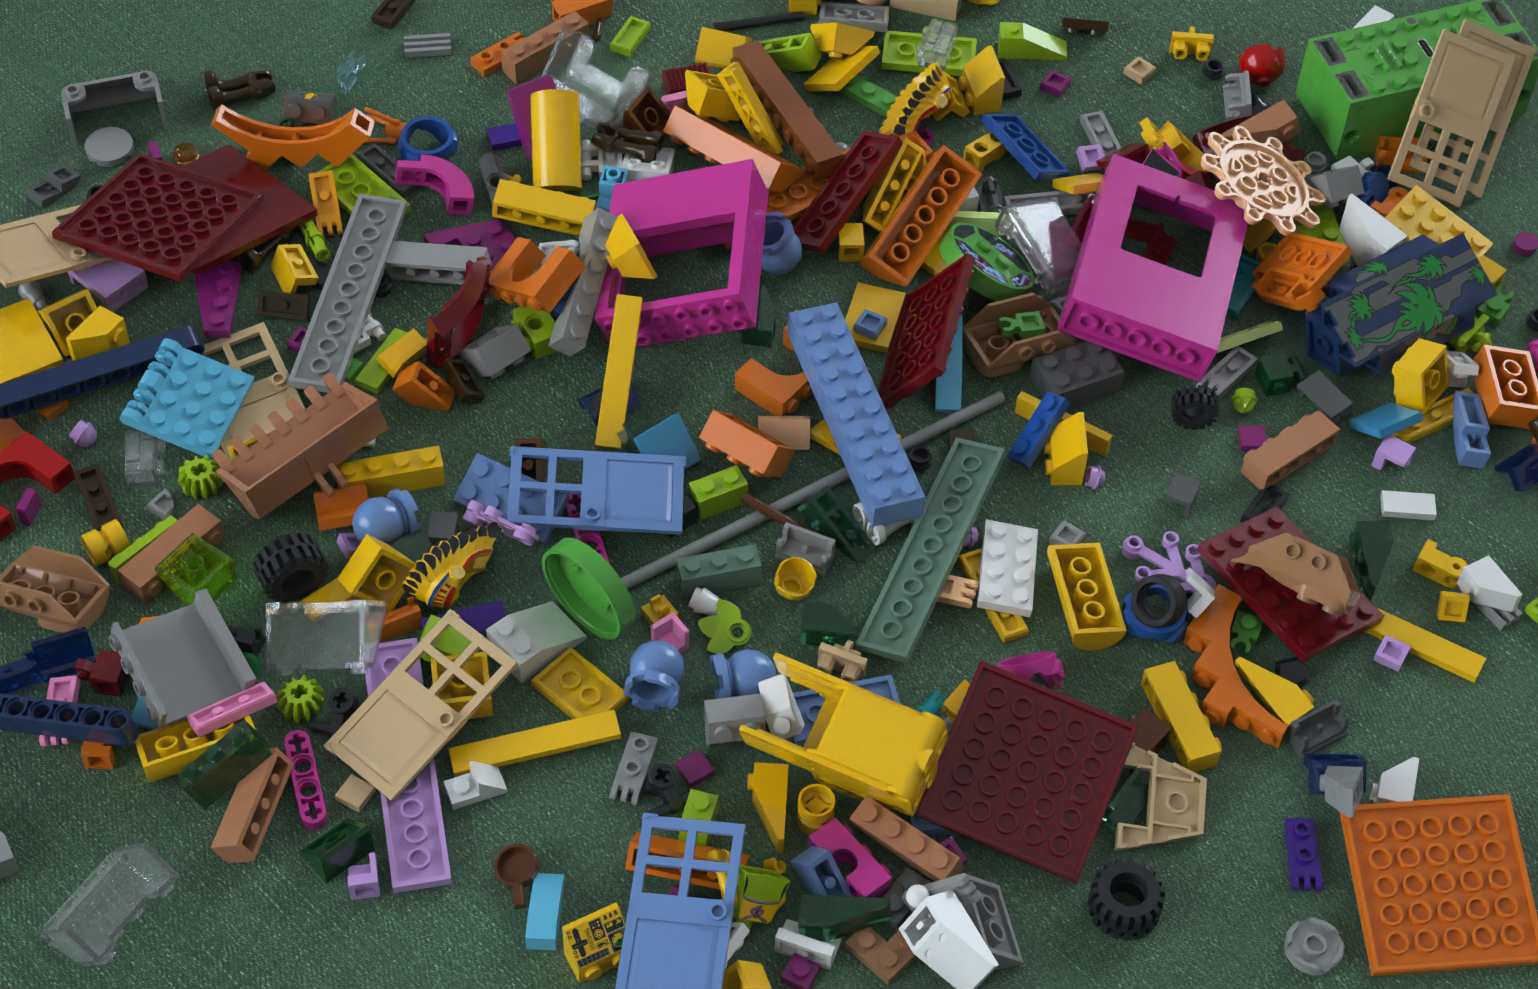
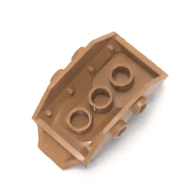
M1035 293L1019 295L987 304L962 327L966 352L977 370L986 377H996L1018 371L1024 367L1026 361L1078 344L1079 341L1075 336L1057 330L1060 316L1050 303ZM1039 311L1046 327L1045 334L1020 339L1017 333L1012 337L1003 338L1001 336L1002 328H998V321L1002 317L1014 319L1016 313Z
M1283 533L1251 545L1247 554L1231 560L1234 563L1261 567L1275 580L1297 592L1296 598L1311 605H1317L1319 602L1323 604L1322 610L1335 616L1342 617L1343 613L1349 615L1361 596L1346 558L1288 533Z
M33 545L15 559L0 575V607L38 619V624L45 629L79 636L86 632L104 612L109 596L110 584L83 557Z

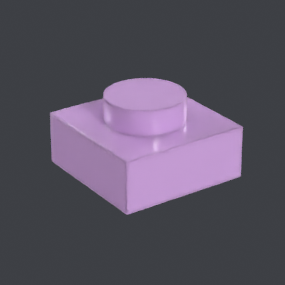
M1101 144L1078 147L1076 154L1082 172L1103 170L1097 167L1096 163L1097 160L1105 157Z
M341 533L336 541L346 559L352 557L361 543L355 537V533Z
M1385 635L1373 660L1399 672L1411 646Z

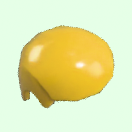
M790 557L783 560L774 577L775 589L779 595L788 600L800 601L809 596L813 590L817 574L812 564L804 558Z

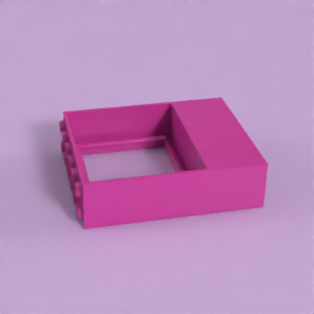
M753 159L613 185L610 213L617 217L623 214L647 257L732 242L728 288L642 303L636 347L756 327L769 192ZM608 262L596 304L594 319L610 344L617 294L624 295L626 277H622L618 268L613 270Z

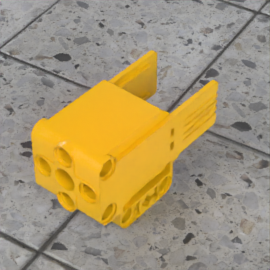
M775 652L773 660L779 673L790 677V681L814 690V692L824 697L825 701L803 747L759 728L756 731L741 725L739 732L747 745L811 771L817 782L859 801H862L867 795L889 811L894 809L903 814L914 816L926 788H930L935 778L939 758L948 741L949 736L946 722L934 714L916 711Z

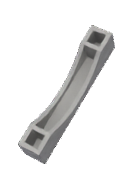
M597 208L584 217L579 242L580 260L586 267L573 283L564 308L554 324L548 347L569 357L585 348L608 265L606 256L610 254L605 244L617 216L601 208Z

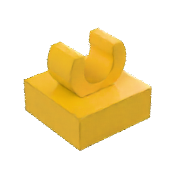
M1441 591L1436 615L1438 620L1465 622L1470 601L1469 594Z
M656 595L649 599V603L641 607V614L650 625L672 612L679 618V613L664 595Z

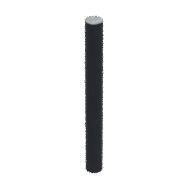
M799 11L713 23V28L719 31L801 21L804 20V13Z

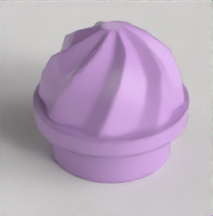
M80 420L71 431L69 437L74 440L73 443L75 445L87 447L95 443L97 431L90 422L85 423L83 420Z

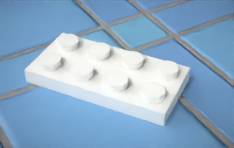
M986 519L983 528L977 597L978 608L1025 617L1031 616L1038 529Z

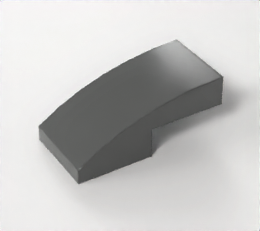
M66 164L60 165L45 172L44 181L27 188L26 197L39 207L44 208L71 190L79 182L81 175Z

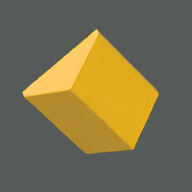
M701 27L695 62L702 64L706 62L709 66L725 69L731 64L733 48L752 42V38Z

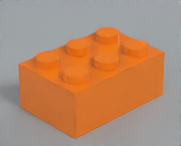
M1483 345L1473 359L1479 365L1478 376L1473 375L1477 393L1480 394L1488 423L1530 429L1528 423L1532 419L1538 418V379L1530 351Z
M717 410L712 411L699 436L700 439L706 442L705 447L717 453L727 454L726 458L737 465L743 464L749 467V472L761 478L762 476L771 479L772 476L782 478L796 451L733 414Z

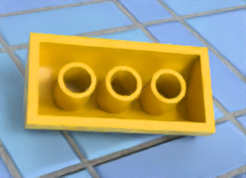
M564 89L534 92L530 95L533 186L551 191H581L579 93Z
M1101 544L1049 545L1047 555L1074 646L1084 651H1097L1118 643L1125 636L1127 630Z
M250 715L201 737L195 733L188 720L185 719L163 728L139 734L135 741L148 784L260 746Z

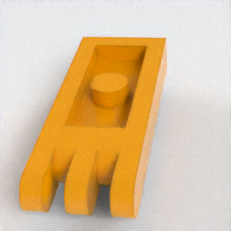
M333 170L309 173L313 206L317 209L318 214L315 217L318 231L324 235L322 228L327 227L328 236H333L332 226H337L338 235H343Z

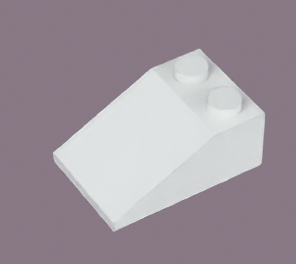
M1354 194L1348 196L1339 230L1346 244L1354 252L1352 256L1357 266L1406 243L1408 236Z
M553 601L509 614L486 629L487 639L517 661L518 665L511 673L521 683L548 666L569 647L574 648L587 639V636Z

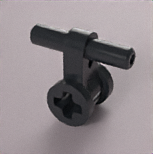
M338 688L329 696L328 703L334 711L331 723L311 720L309 723L310 731L327 734L331 738L360 707L359 700L345 688ZM348 700V701H349L348 705H347V704H343V705H342V708H341V707H340V704H341V703H346V701Z
M659 763L654 765L644 780L645 790L652 796H660L663 804L648 811V813L658 814L659 816H665L669 813L673 815L683 810V806L686 805L690 790L680 795L677 794L672 786L675 780V772L667 764Z

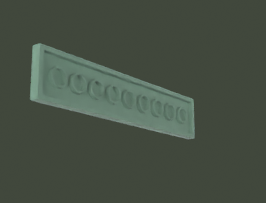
M955 438L925 500L923 516L917 517L856 642L857 650L908 664L1006 456L1004 448Z

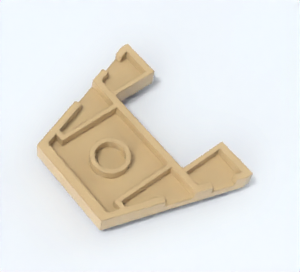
M1133 742L1123 768L1148 771L1150 773L1146 826L1119 822L1116 825L1114 850L1121 851L1202 836L1204 833L1207 778L1174 762L1170 763L1158 757V754L1150 750L1145 751L1135 746Z

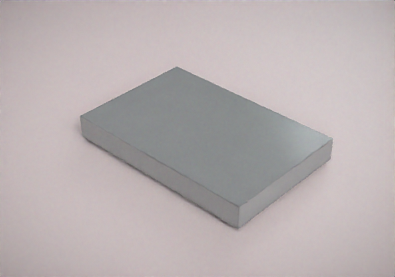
M823 1L821 3L819 24L841 23L876 32H887L889 7Z

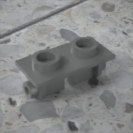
M992 176L985 177L982 187H976L981 212L1006 213L1000 186L997 185L996 180Z

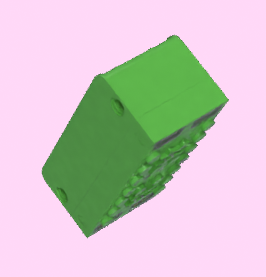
M1475 0L1310 38L1298 80L1296 96L1337 161L1348 156L1357 159L1375 154L1380 136L1403 137L1442 29L1458 34L1464 19H1468L1519 43L1528 44L1537 49L1510 122L1522 117L1527 110L1538 78V48L1503 0ZM1418 122L1413 137L1420 138L1425 125L1424 122ZM1434 127L1433 131L1441 134L1442 129Z

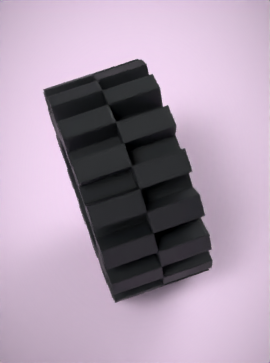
M1189 385V389L1182 387L1181 392L1177 390L1175 395L1172 396V417L1176 425L1181 426L1183 424L1185 429L1191 426L1192 430H1196L1198 426L1201 429H1205V425L1210 427L1213 425V422L1217 421V417H1219L1218 395L1216 396V392L1214 390L1211 391V388L1206 387L1203 389V385H1198V388H1194V385Z

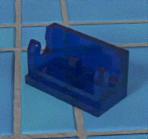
M31 650L24 652L26 658L0 667L1 694L43 681L37 654L35 655Z

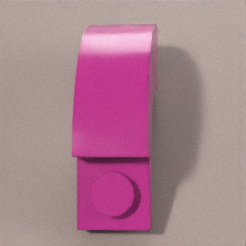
M422 154L420 161L397 160L395 184L430 187L443 196L447 214L471 215L474 203L473 187L466 174L457 166L444 159Z

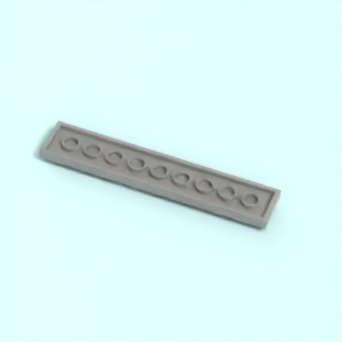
M365 194L358 195L288 379L289 387L306 389L309 386H313L319 392L329 393V388L322 381V378L328 373H331L339 384L344 382L385 271L386 261L392 244L397 238L408 208L407 201Z

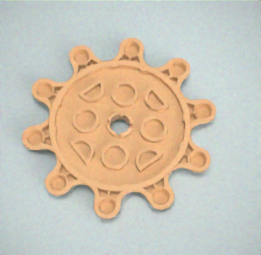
M1242 126L1234 128L1232 134L1234 141L1227 140L1217 132L1210 133L1208 145L1217 153V156L1208 153L1204 154L1201 159V166L1220 179V182L1215 186V196L1221 200H1234L1238 207L1244 209V220L1248 224L1254 225L1260 222L1262 218H1265L1274 223L1282 235L1287 236L1296 230L1293 220L1302 223L1307 228H1313L1320 223L1318 215L1310 209L1309 205L1319 206L1326 201V197L1320 190L1312 188L1306 183L1304 177L1311 174V167L1304 161L1294 162L1288 160L1282 153L1283 145L1280 140L1275 137H1268L1266 143H1259Z

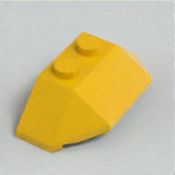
M907 138L902 140L903 144L873 184L863 204V222L881 232L927 164L926 151Z

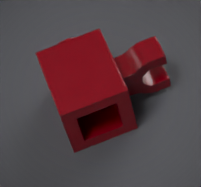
M100 650L95 663L78 658L75 665V670L79 671L78 678L90 680L94 693L122 697L130 674L124 672L121 665V656L118 651Z

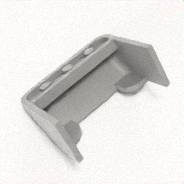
M141 71L70 84L61 91L66 122L73 147L78 146L72 113L157 97L164 130L169 129L156 74L151 71Z

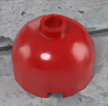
M1271 44L1248 47L1245 49V54H1239L1240 72L1249 71L1250 83L1257 84L1259 87H1267L1279 79L1285 70V50L1278 46V50L1272 49Z

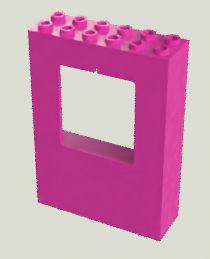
M1113 154L1098 186L1057 330L1201 382L1218 351L1248 226V223L1244 220V209L1238 207L1232 199L1221 200L1217 198L1214 194L1215 190ZM1133 203L1212 231L1201 277L1193 276L1121 249Z

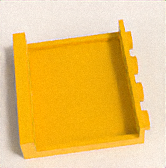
M30 298L0 309V384L64 364L62 356Z

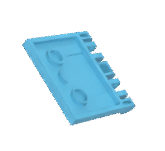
M165 338L160 344L158 352L154 355L158 362L152 361L149 364V370L145 371L138 384V388L133 393L139 402L130 400L119 419L125 425L201 456L207 455L212 460V453L219 449L253 385L255 377L183 348L178 342Z

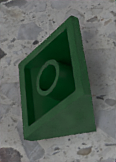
M347 818L300 851L322 879L328 883L348 869V867L373 852L374 846L369 826Z

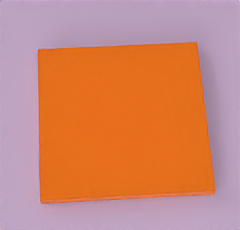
M1510 794L1359 804L1353 817H1346L1339 812L1371 976L1538 964V915Z

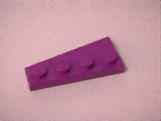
M223 262L197 276L194 275L205 338H231L243 271L242 262Z

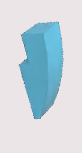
M538 873L534 879L526 926V949L556 951L558 929L560 928L564 874Z

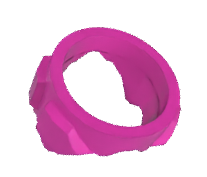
M1045 651L1019 655L1002 660L996 664V667L1027 680H1030L1034 673H1038L1049 686H1056L1057 689L1063 687L1061 680L1065 675L1062 661L1056 657L1055 652Z

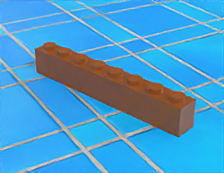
M756 40L734 47L731 63L737 61L740 63L765 111L771 117L775 128H779L782 132L784 140L793 147L795 155L804 162L806 170L809 173L811 172L816 180L831 176L843 160V153L761 43Z

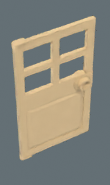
M1464 19L1458 35L1500 52H1507L1516 56L1489 128L1495 134L1487 154L1480 152L1478 160L1484 162L1477 182L1473 183L1470 181L1466 190L1469 194L1482 198L1537 49L1528 44L1519 43L1468 19ZM1425 123L1417 146L1426 149L1429 139L1438 142L1441 134L1433 131L1434 126ZM1457 136L1456 141L1448 139L1446 146L1453 148L1450 155L1451 159L1458 161L1461 152L1467 155L1470 154L1471 147L1464 145L1465 138ZM1414 153L1409 167L1426 174L1430 164L1422 161L1423 156ZM1446 166L1445 170L1438 168L1435 174V178L1456 187L1461 177L1454 175L1455 168Z
M1442 29L1387 179L1411 189L1418 185L1432 197L1446 201L1447 204L1455 208H1460L1516 56L1507 52H1500ZM1419 121L1442 129L1434 152L1411 143ZM1450 133L1474 142L1466 164L1443 156ZM1408 151L1431 159L1423 182L1400 173ZM1439 163L1463 171L1455 194L1432 186Z
M81 205L0 225V282L5 288L72 270L81 271L95 264L114 259L100 254L90 256L83 248L53 238L52 231L61 224L58 220L67 218Z
M264 322L233 333L231 338H220L203 345L205 348L203 356L223 349L229 362L227 366L241 371V369L270 358L277 370L273 375L253 383L224 437L221 447L230 461L231 459L226 447L231 446V440L237 436L243 441L254 438L249 431L252 425L258 424L265 433L274 431L276 428L269 421L268 414L276 411L287 422L294 417L286 406V402L292 398L305 409L296 388L289 387L288 379L290 375ZM260 335L267 350L237 361L230 346Z
M449 609L441 620L323 747L332 755L339 757L393 802L444 745L466 724L467 720L517 667L518 663L464 622L454 610ZM449 626L472 642L454 662L432 646ZM479 649L502 665L484 686L462 670L463 666ZM424 653H427L447 669L429 689L407 673ZM454 676L477 692L459 713L437 697Z

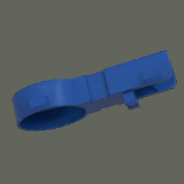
M1365 172L1362 176L1365 193L1357 195V198L1370 207L1375 200L1382 203L1387 198L1389 182L1383 172Z

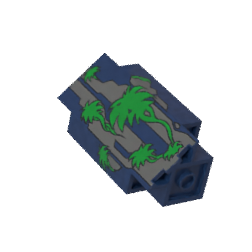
M1464 233L1441 244L1422 234L1328 281L1329 300L1321 303V306L1314 311L1305 314L1307 356L1339 377L1362 365H1365L1381 376L1391 371L1394 363L1399 361L1407 349L1419 338L1443 344L1474 328L1475 306L1498 294Z

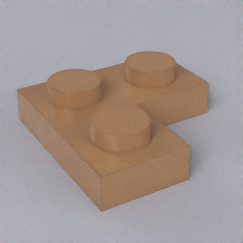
M864 924L845 942V949L887 985L917 958L900 930L888 941H885L867 924Z

